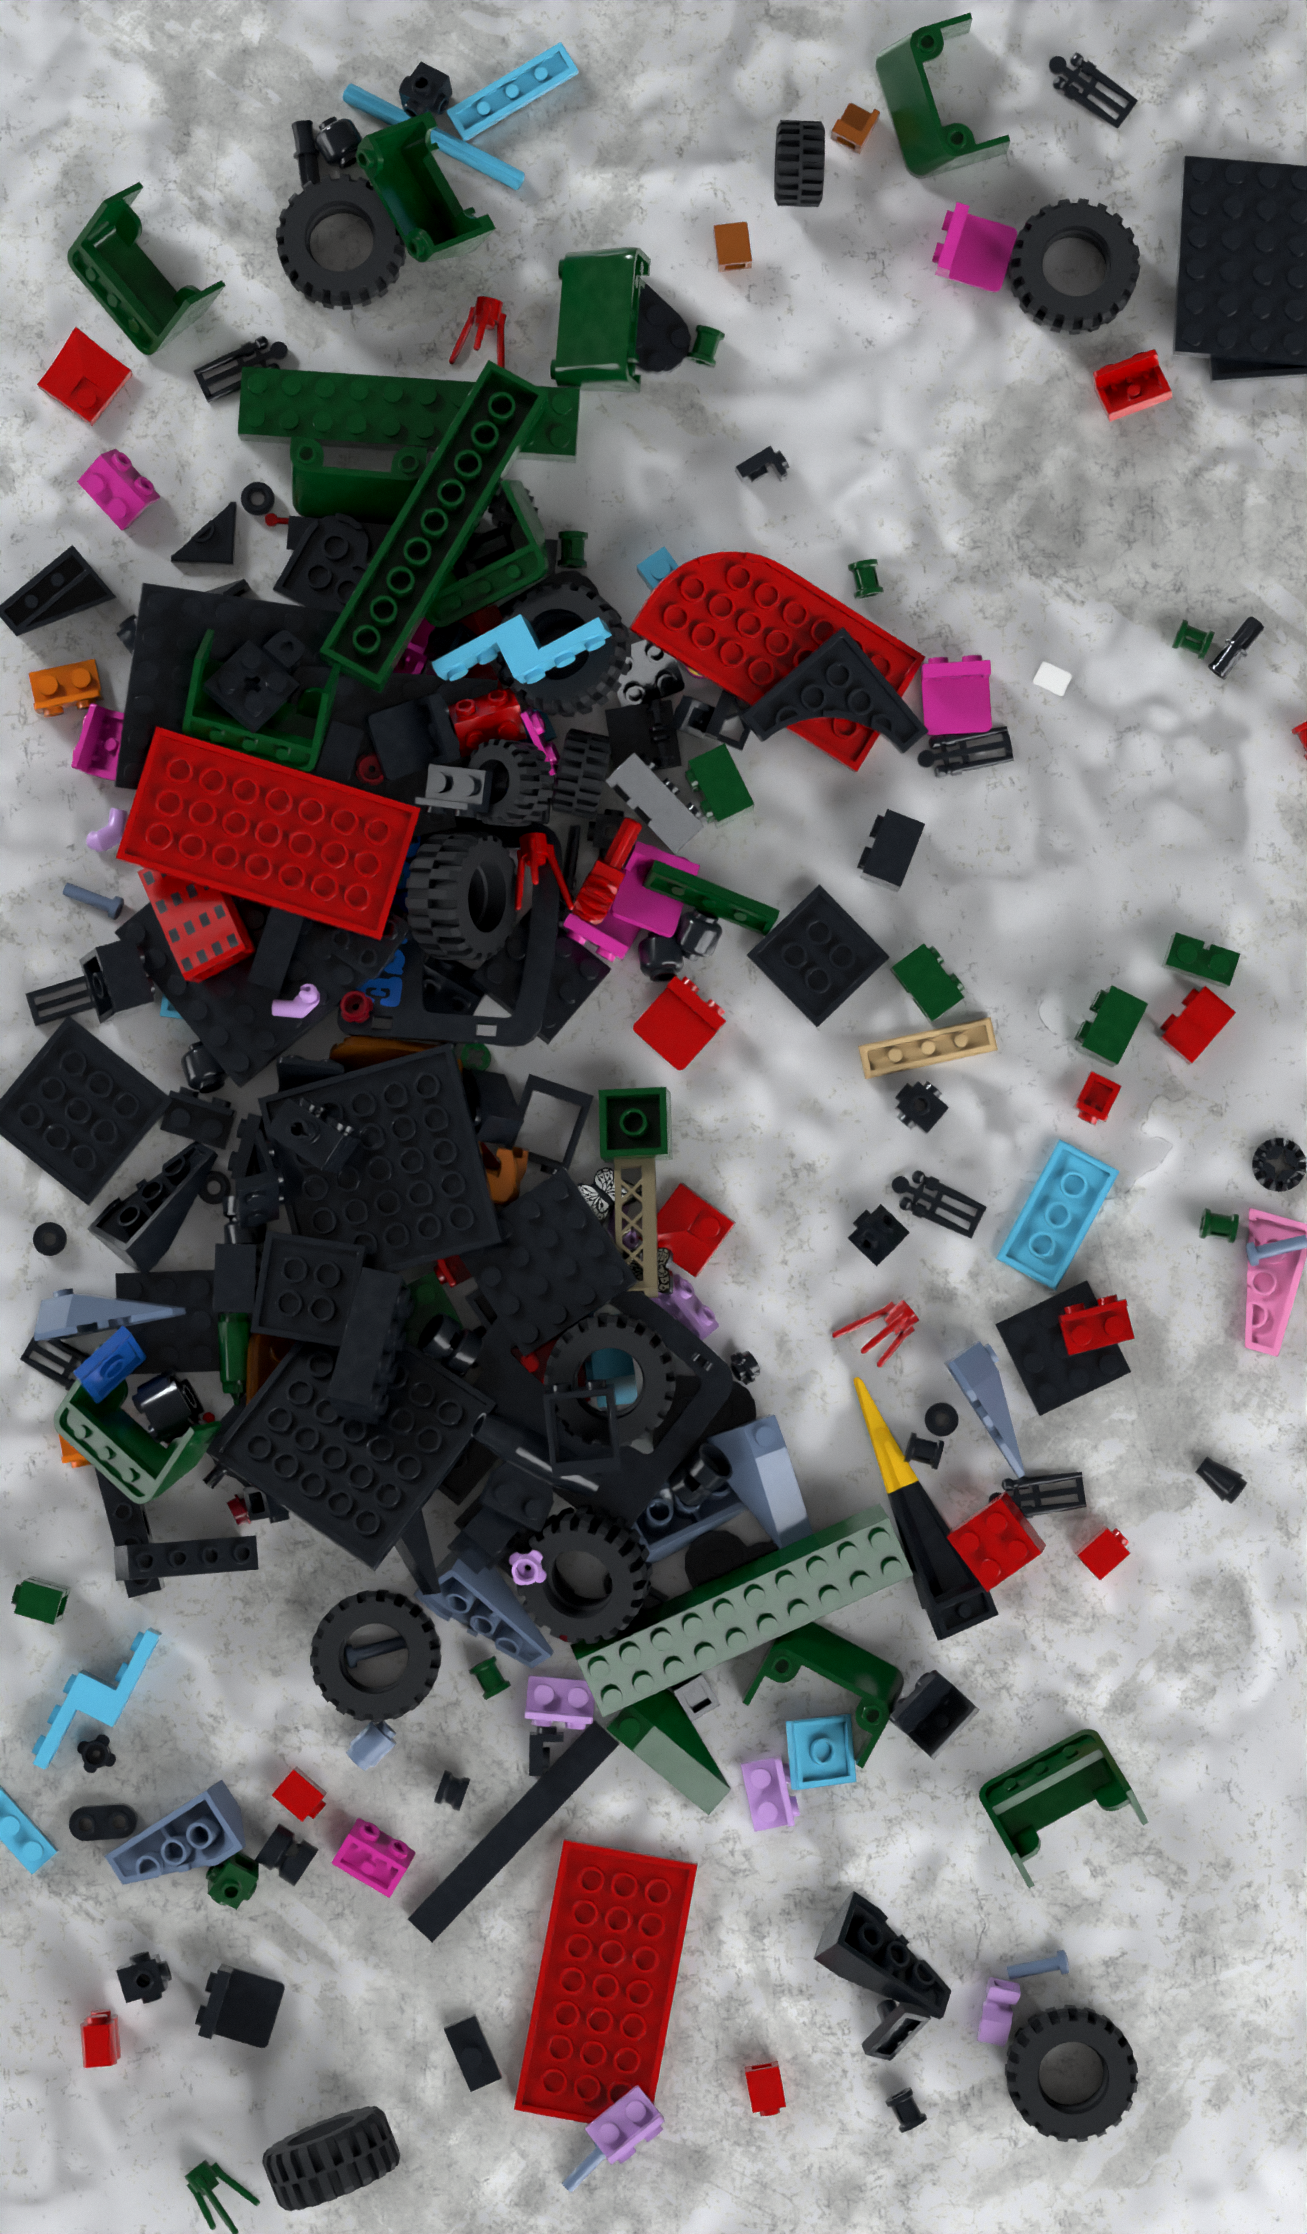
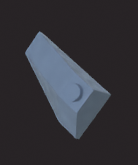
M451 1552L435 1568L441 1593L423 1595L418 1587L413 1594L440 1618L448 1622L450 1618L457 1620L469 1627L467 1633L474 1637H477L478 1633L495 1642L496 1649L530 1668H534L550 1658L554 1652L495 1566L490 1571L484 1567L478 1574H475Z

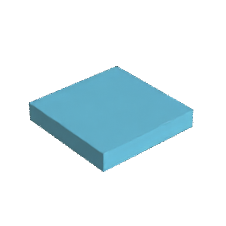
M845 1713L786 1721L792 1790L857 1782L851 1714Z

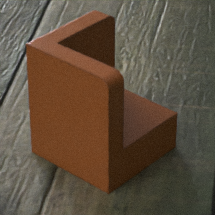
M849 103L841 119L836 121L831 131L830 139L860 154L879 120L880 111L874 109L870 113L853 103Z
M747 222L714 225L713 234L718 272L752 268Z

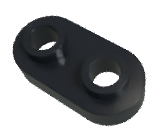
M125 1803L82 1806L75 1810L69 1819L71 1834L81 1841L126 1838L134 1832L138 1824L136 1811ZM115 1816L124 1817L126 1821L124 1827L119 1828L115 1826ZM87 1818L91 1821L92 1827L90 1830H83L80 1827L81 1819Z

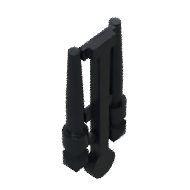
M1076 52L1070 57V64L1076 67L1074 71L1066 67V61L1063 57H1053L1049 62L1050 72L1055 75L1063 74L1068 78L1066 83L1063 77H1056L1053 81V88L1057 91H1063L1064 96L1071 101L1074 99L1083 107L1118 129L1138 100L1096 69L1097 66L1089 60L1087 62L1084 61L1081 54ZM1080 70L1086 76L1093 77L1090 82L1079 76ZM1098 81L1129 101L1126 107L1123 108L1095 87ZM1073 82L1084 89L1082 93L1072 85ZM1091 94L1118 113V118L1115 120L1098 105L1087 98L1088 95Z
M260 336L256 338L255 342L250 343L249 341L241 345V348L194 370L193 372L207 402H212L241 390V380L213 394L210 393L208 387L241 373L242 367H254L260 364L262 368L280 369L277 363L267 366L266 361L272 358L276 360L284 359L288 355V348L285 343L275 342L272 344L270 351L262 354L260 350L268 348L269 343L266 337ZM256 351V357L244 362L243 356L247 358L255 354ZM232 361H237V366L206 380L202 375Z
M1007 726L991 728L988 732L944 734L943 737L933 736L928 741L929 747L933 750L941 747V753L934 754L930 750H924L917 757L918 764L923 768H929L935 761L943 760L945 765H938L934 769L936 778H944L948 774H951V776L962 775V772L1014 761ZM997 734L1002 735L1003 741L967 747L966 741ZM956 743H959L960 749L948 751L946 748L956 746ZM1002 748L1005 750L1006 756L970 761L969 758L970 754ZM962 756L963 763H960V761L949 763V758Z
M570 825L568 829L562 873L572 902L574 901L572 892L576 889L577 882L575 874L581 832L580 825ZM562 893L559 921H563L565 909L567 908Z
M919 1170L912 1174V1181L916 1184H921L917 1189L909 1186V1181L905 1177L899 1176L894 1178L891 1184L894 1192L898 1194L908 1192L914 1195L913 1201L908 1197L900 1199L899 1207L902 1210H910L912 1215L920 1219L922 1217L942 1227L972 1239L987 1208L986 1206L940 1183L939 1179L933 1176H925ZM924 1185L930 1191H938L935 1198L923 1192ZM943 1195L978 1209L975 1216L941 1201ZM919 1199H922L926 1202L931 1203L929 1210L926 1209L927 1206L918 1203L917 1201ZM939 1207L970 1222L969 1229L967 1230L936 1214L937 1208Z
M33 1336L20 1360L66 1387L65 1390L69 1392L76 1380L73 1378L69 1379L68 1377L71 1372L73 1373L78 1368L75 1366L77 1361H80V1364H82L91 1354L83 1353L61 1340L47 1341L72 1357L67 1362L37 1345L39 1341H35ZM35 1351L65 1368V1370L60 1374L29 1357Z
M1082 1472L1028 1477L1026 1475L1021 1478L1017 1477L1016 1480L1006 1478L1001 1483L1002 1489L1009 1492L1014 1489V1494L1010 1497L1026 1519H1031L1037 1515L1087 1507ZM1076 1479V1487L1041 1492L1039 1489V1485ZM1032 1486L1033 1493H1019V1490L1029 1489ZM992 1493L988 1502H991L1002 1493ZM1077 1494L1079 1501L1042 1505L1041 1503L1043 1498ZM1034 1500L1035 1507H1032V1505L1021 1506V1501Z

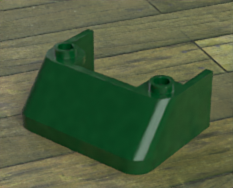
M971 12L921 27L883 49L877 56L875 70L908 173L915 178H928L1007 154L1010 144L1009 135L976 144L972 131L966 125L952 123L942 126L924 70L923 63L933 61L941 55L944 40L969 33L972 23Z
M138 182L103 200L68 250L67 259L72 271L136 348L145 355H152L163 349L203 316L226 285L221 280L202 291L193 285H186L179 289L178 292L174 289L136 243L142 234V224L139 216L130 206L143 189V185Z
M506 479L500 482L518 518L510 531V538L516 551L460 581L454 569H452L425 615L426 620L435 627H449L540 580L548 570V557L544 528L521 481Z
M207 629L194 660L182 728L183 735L298 771L310 772L315 767L334 704L341 664L334 663L324 689L318 687L305 689L300 695L298 705L286 702L258 731L252 734L202 690L203 684L224 664V662L210 658L215 630Z
M76 1379L54 1414V1427L59 1435L130 1500L137 1504L154 1501L198 1464L223 1426L219 1421L190 1427L185 1436L175 1438L165 1448L161 1443L157 1444L152 1439L150 1433L121 1408L129 1391L126 1379L97 1404L88 1396L80 1382Z
M814 1621L773 1639L742 1696V1703L749 1706L764 1676L778 1683H786L797 1675L802 1665L862 1697L855 1710V1719L857 1724L869 1734L856 1756L855 1762L857 1766L863 1768L892 1714V1709L903 1688L904 1679L901 1671L891 1663Z
M1092 1729L1076 1732L989 1780L979 1791V1799L1028 1888L1035 1885L1023 1862L1034 1857L1040 1850L1041 1840L1036 1832L1096 1799L1099 1806L1105 1811H1116L1130 1804L1142 1825L1144 1826L1149 1823L1132 1788L1099 1733Z

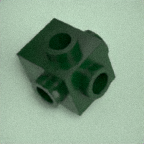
M238 1851L218 1865L210 1866L206 1873V1879L208 1880L207 1894L216 1903L223 1906L229 1905L237 1910L242 1901H248L256 1890V1882L259 1879V1863Z

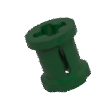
M697 325L695 331L698 334L692 352H688L686 358L696 364L713 368L716 365L714 357L718 344L724 340L725 334L712 327Z
M582 531L558 532V538L561 539V559L557 561V567L567 569L587 568V561L584 560L585 540L588 539V533Z
M877 559L858 561L848 565V570L853 573L855 582V599L869 598L884 593L883 587L879 586L875 568L878 565Z
M1183 619L1172 648L1177 649L1181 647L1198 654V659L1204 660L1215 632L1199 630L1188 625V621ZM1186 636H1189L1201 642L1196 643L1194 641L1187 639Z
M466 1044L462 1048L460 1060L467 1071L471 1068L485 1071L490 1066L491 1054L484 1044ZM474 1049L477 1053L481 1051L485 1053L481 1057L482 1065L477 1066L475 1063L469 1065L467 1063L470 1059L468 1053L470 1050Z
M1205 1208L1201 1217L1199 1238L1205 1239L1207 1236L1227 1239L1228 1243H1234L1238 1230L1239 1215L1232 1214L1227 1216L1211 1213L1210 1209Z
M495 1655L468 1670L471 1675L476 1676L484 1691L482 1695L484 1700L511 1686L509 1680H504L495 1664L497 1661Z

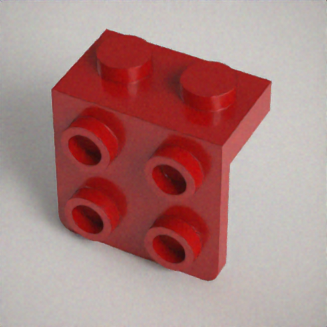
M675 976L667 984L666 989L633 1025L634 1032L679 1071L684 1070L726 1023V1020L722 1018L725 1011L712 999L707 1003L697 995L700 989L686 976L682 980Z

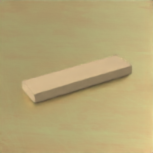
M991 1017L858 1046L865 1079L998 1050Z

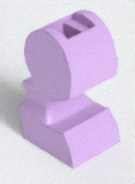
M989 1977L985 1990L986 1999L982 2004V2016L978 2027L977 2041L1004 2047L1012 2024L1013 2011L1011 2004L1016 2005L1021 1994L1019 1983Z

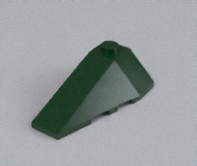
M668 1688L620 1709L607 1724L606 1729L706 1814L709 1815L730 1792L731 1788L707 1750L696 1728L675 1694Z

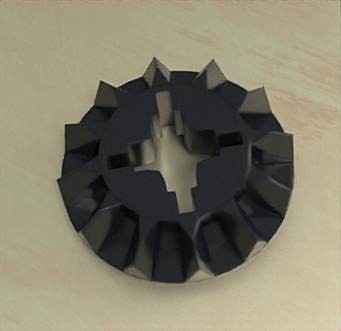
M1272 1138L1262 1143L1255 1151L1252 1160V1170L1256 1180L1266 1189L1276 1192L1288 1191L1297 1186L1305 1175L1306 1157L1300 1146L1287 1138ZM1285 1151L1283 1155L1285 1156L1284 1162L1293 1167V1170H1282L1277 1179H1275V1167L1271 1163L1266 1162V1159L1276 1160Z

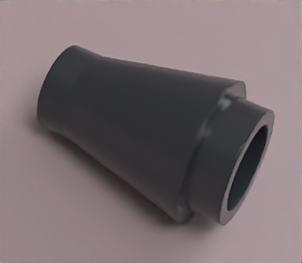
M1209 1457L1205 1458L1195 1472L1207 1483L1222 1502L1226 1500L1230 1504L1236 1500L1248 1483L1241 1478L1242 1474L1211 1460Z

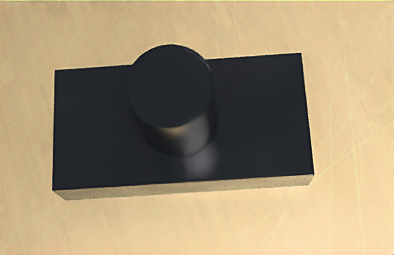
M891 1999L879 2003L877 2012L882 2023L861 2044L865 2055L891 2061L931 2019L928 2009L902 2001L897 2006L896 2002Z
M476 2014L444 2027L445 2034L470 2092L502 2079V2074Z

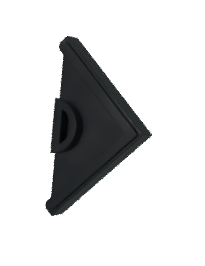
M230 502L213 520H210L181 549L171 555V562L234 566L237 503Z

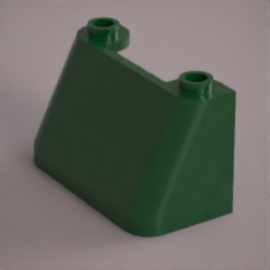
M430 111L366 135L359 143L356 153L359 166L365 171L400 233L409 255L421 263L460 257L471 253L496 229L488 214L475 217L474 214L476 212L473 207L463 210L433 155L439 149L437 142L431 143V131L436 129L438 125Z
M622 247L566 253L564 259H560L558 276L562 280L557 350L556 359H552L550 365L551 379L556 380L558 387L576 388L582 391L640 393L641 375L635 374V362L639 363V355L635 353L640 289L645 287V282L640 277L650 275L651 259L640 248Z
M291 436L290 469L293 507L302 517L323 518L335 515V513H341L351 516L357 522L393 525L430 461L428 449L404 447L398 450L393 456L391 472L324 466V451L320 443L311 438Z

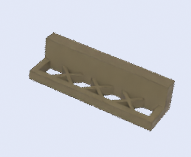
M655 1158L614 1159L615 1244L622 1255L624 1252L628 1256L626 1261L629 1265L634 1261L643 1270V1281H640L627 1291H644V1295L648 1298H658ZM641 1168L642 1179L634 1187H629L622 1180L621 1169ZM641 1187L642 1197L636 1193ZM622 1188L627 1192L623 1197ZM631 1197L642 1205V1211L633 1220L622 1212V1206ZM622 1220L628 1224L623 1230ZM641 1220H642V1229H641L639 1226H637V1224H638ZM632 1229L643 1238V1243L633 1253L623 1245V1238ZM642 1252H643V1262L638 1258V1256H639Z

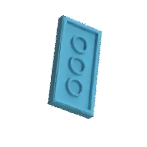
M1059 1139L995 1259L1056 1291L1120 1171Z

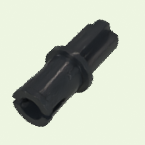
M301 120L294 122L291 125L296 148L293 157L298 162L301 187L309 181L314 185L321 181L317 161L320 151L315 147L313 121Z
M1248 617L1231 639L1227 638L1225 640L1226 646L1214 661L1208 665V668L1218 677L1225 680L1241 657L1246 658L1248 655L1246 651L1264 630L1262 623L1254 617Z

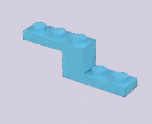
M519 614L431 662L439 677L445 681L448 679L454 681L465 676L468 673L467 669L477 663L482 665L493 661L498 657L497 653L501 651L513 677L522 684L525 682L532 684L545 677L547 670L555 666L561 668L569 665L576 659L575 655L582 651H593L605 644V639L612 636L607 624L597 617L542 647L529 620Z
M151 1627L146 1630L145 1634L140 1631L138 1632L130 1650L135 1652L129 1664L123 1662L115 1677V1681L119 1682L118 1687L84 1669L77 1676L71 1674L63 1689V1692L68 1694L63 1705H55L47 1723L52 1725L47 1736L40 1735L32 1750V1753L37 1755L33 1762L34 1765L44 1770L49 1767L77 1710L111 1727L116 1725L162 1635L161 1632Z

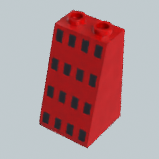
M146 868L137 872L186 981L200 983L256 954L257 948L230 894Z

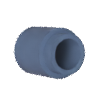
M372 1720L350 1742L351 1747L346 1753L357 1766L366 1771L370 1766L375 1767L397 1744L393 1739L396 1732L385 1721L373 1723Z

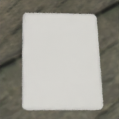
M1042 661L1033 679V683L1062 697L1073 675L1046 661Z

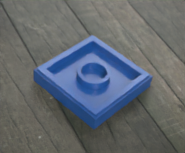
M122 1326L86 1359L73 1374L88 1396L97 1404L146 1359V1356L131 1332Z

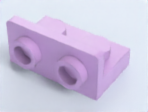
M679 1274L673 1276L674 1288L671 1295L658 1292V1298L650 1299L681 1322L699 1339L703 1340L716 1330L719 1324L713 1311L706 1305H703L694 1294L692 1285L687 1280L682 1279Z
M529 1675L525 1719H532L531 1725L550 1727L552 1721L565 1722V1728L584 1730L586 1724H593L595 1700L586 1680Z
M779 1755L741 1763L754 1831L788 1825V1827L795 1826L793 1817L800 1816L796 1796L789 1797L787 1783H791L789 1762L782 1763L781 1756Z
M636 2085L588 2124L585 2130L605 2154L611 2165L617 2160L621 2164L636 2152L634 2146L641 2140L645 2139L649 2142L663 2130L660 2125L665 2120L640 2086Z

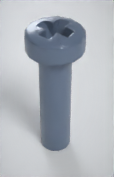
M66 883L63 890V895L108 912V918L113 920L118 919L124 906V899L119 896H115L112 900L70 883Z
M1301 1235L1256 1247L1254 1242L1247 1243L1246 1252L1251 1266L1259 1265V1259L1307 1248L1306 1235Z
M402 1636L354 1649L352 1644L346 1645L344 1653L347 1664L352 1669L357 1667L358 1661L405 1649L406 1645Z
M1065 1950L1057 1951L1056 1957L1007 1966L1010 1980L1057 1970L1061 1971V1975L1069 1973L1068 1958Z
M595 2142L596 2148L562 2182L563 2186L571 2193L606 2158Z

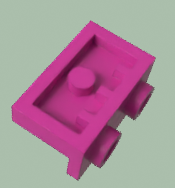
M358 1818L331 1863L390 1898L416 1852L403 1841L396 1840L379 1830L376 1825Z

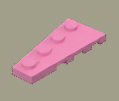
M1249 1208L1248 1243L1254 1242L1255 1247L1301 1235H1306L1307 1238V1224ZM1307 1248L1259 1259V1265L1251 1266L1248 1260L1245 1348L1276 1357L1279 1356L1307 1258Z

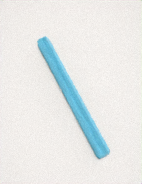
M349 84L343 93L342 98L344 102L391 126L411 118L404 110L354 84ZM439 128L431 131V143L437 142L439 151L514 190H518L522 186L525 179L524 172Z

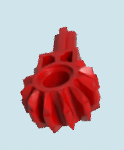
M627 817L623 820L604 859L598 856L591 871L586 876L573 903L574 909L572 912L580 917L579 919L598 925L605 918L626 874V870L622 867L642 830V825L636 820Z

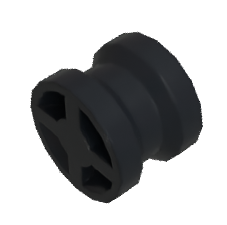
M445 1770L434 1802L437 1804L448 1803L454 1810L460 1811L470 1779L467 1777L456 1778L452 1772Z

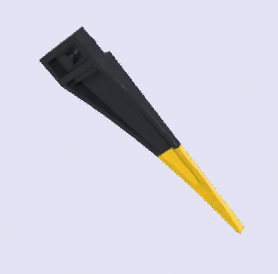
M859 1377L854 1378L856 1392L905 1555L913 1573L912 1578L921 1608L926 1610L937 1640L946 1639L999 1615L990 1591L987 1592L947 1539L950 1529L922 1487L909 1463L904 1462L902 1451L888 1429L862 1379Z

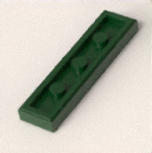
M657 860L653 862L642 884L647 889L764 936L769 933L777 921L780 912L778 909Z

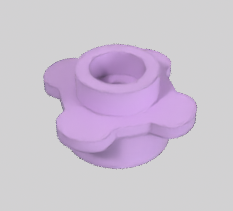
M532 1550L528 1554L515 1552L510 1556L509 1563L513 1566L512 1575L516 1584L529 1585L535 1581L542 1583L546 1579L547 1573L542 1569L541 1564L543 1556L539 1551ZM529 1565L531 1570H526L525 1566Z

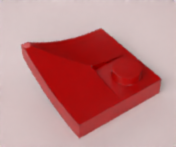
M75 327L62 350L37 385L40 390L93 426L133 373L128 367Z
M680 1183L657 1213L658 1248L665 1247L670 1249L673 1253L672 1261L696 1278L735 1226L736 1222L687 1185Z

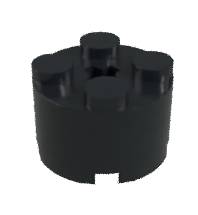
M175 1366L137 1387V1394L132 1396L133 1404L140 1414L145 1413L151 1425L148 1426V1431L157 1444L164 1441L169 1445L175 1438L185 1436L190 1427L207 1423V1419H200V1414L204 1413L205 1410L195 1389L187 1378L181 1381L176 1376L181 1371Z

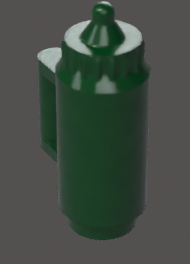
M248 1313L221 1314V1322H218L220 1382L222 1383L224 1394L229 1393L236 1406L240 1405V1399L246 1393L248 1343L252 1334L250 1332L252 1321H248Z

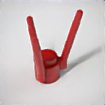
M486 296L477 297L475 307H470L468 319L449 358L450 364L455 363L473 324L478 327L473 347L476 351L481 347L485 329L493 330L495 325H497V365L505 369L504 325L507 315L501 313L503 302Z
M528 833L519 838L520 849L517 850L518 866L515 910L519 911L521 909L525 862L527 866H530L532 883L537 885L539 883L538 866L545 864L546 858L549 860L567 908L573 910L574 904L556 860L554 845L547 844L546 835L543 833Z
M901 1300L896 1305L891 1301L882 1309L833 1332L832 1337L838 1338L888 1315L883 1319L887 1326L860 1350L862 1354H865L891 1332L895 1335L900 1332L877 1362V1367L881 1368L904 1339L915 1331L912 1326L919 1319L904 1300Z

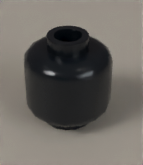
M335 116L322 122L319 125L321 131L317 134L315 143L326 163L331 167L339 166L342 170L357 163L356 153L358 145L363 138L350 119L345 118L337 120Z
M694 908L693 912H686L682 915L674 936L676 937L677 945L682 949L683 957L697 961L699 957L713 955L722 935V928L718 924L719 918L697 908Z
M651 931L648 933V937L640 941L638 945L640 970L645 976L650 977L651 981H670L682 970L684 966L682 949L677 945L674 935L672 937H665Z
M202 1041L191 1044L188 1047L189 1051L181 1058V1066L188 1086L194 1090H199L202 1094L221 1089L229 1075Z

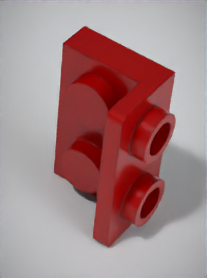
M1117 1294L1097 1299L1098 1306L1085 1309L1084 1303L1064 1307L1065 1314L1059 1315L1058 1319L1067 1354L1073 1355L1135 1339L1127 1310V1300H1118Z

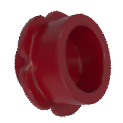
M376 752L361 755L355 764L358 780L362 783L367 782L371 786L382 783L384 777ZM373 765L375 767V771L370 772L368 769L369 766Z
M362 991L348 992L340 1002L341 1015L347 1022L356 1021L357 1023H362L369 1018V1012L373 1010V1002ZM354 1005H359V1009L354 1010Z
M235 1494V1498L226 1503L238 1527L247 1522L250 1525L251 1521L245 1498L240 1499Z

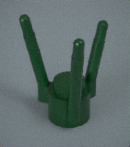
M204 2160L184 2176L189 2182L186 2186L194 2195L211 2230L216 2228V2224L203 2198L205 2195L231 2233L238 2234L239 2232L212 2191V2189L220 2184L216 2177H219L253 2205L258 2206L260 2204V2201L226 2174L217 2162L210 2166Z

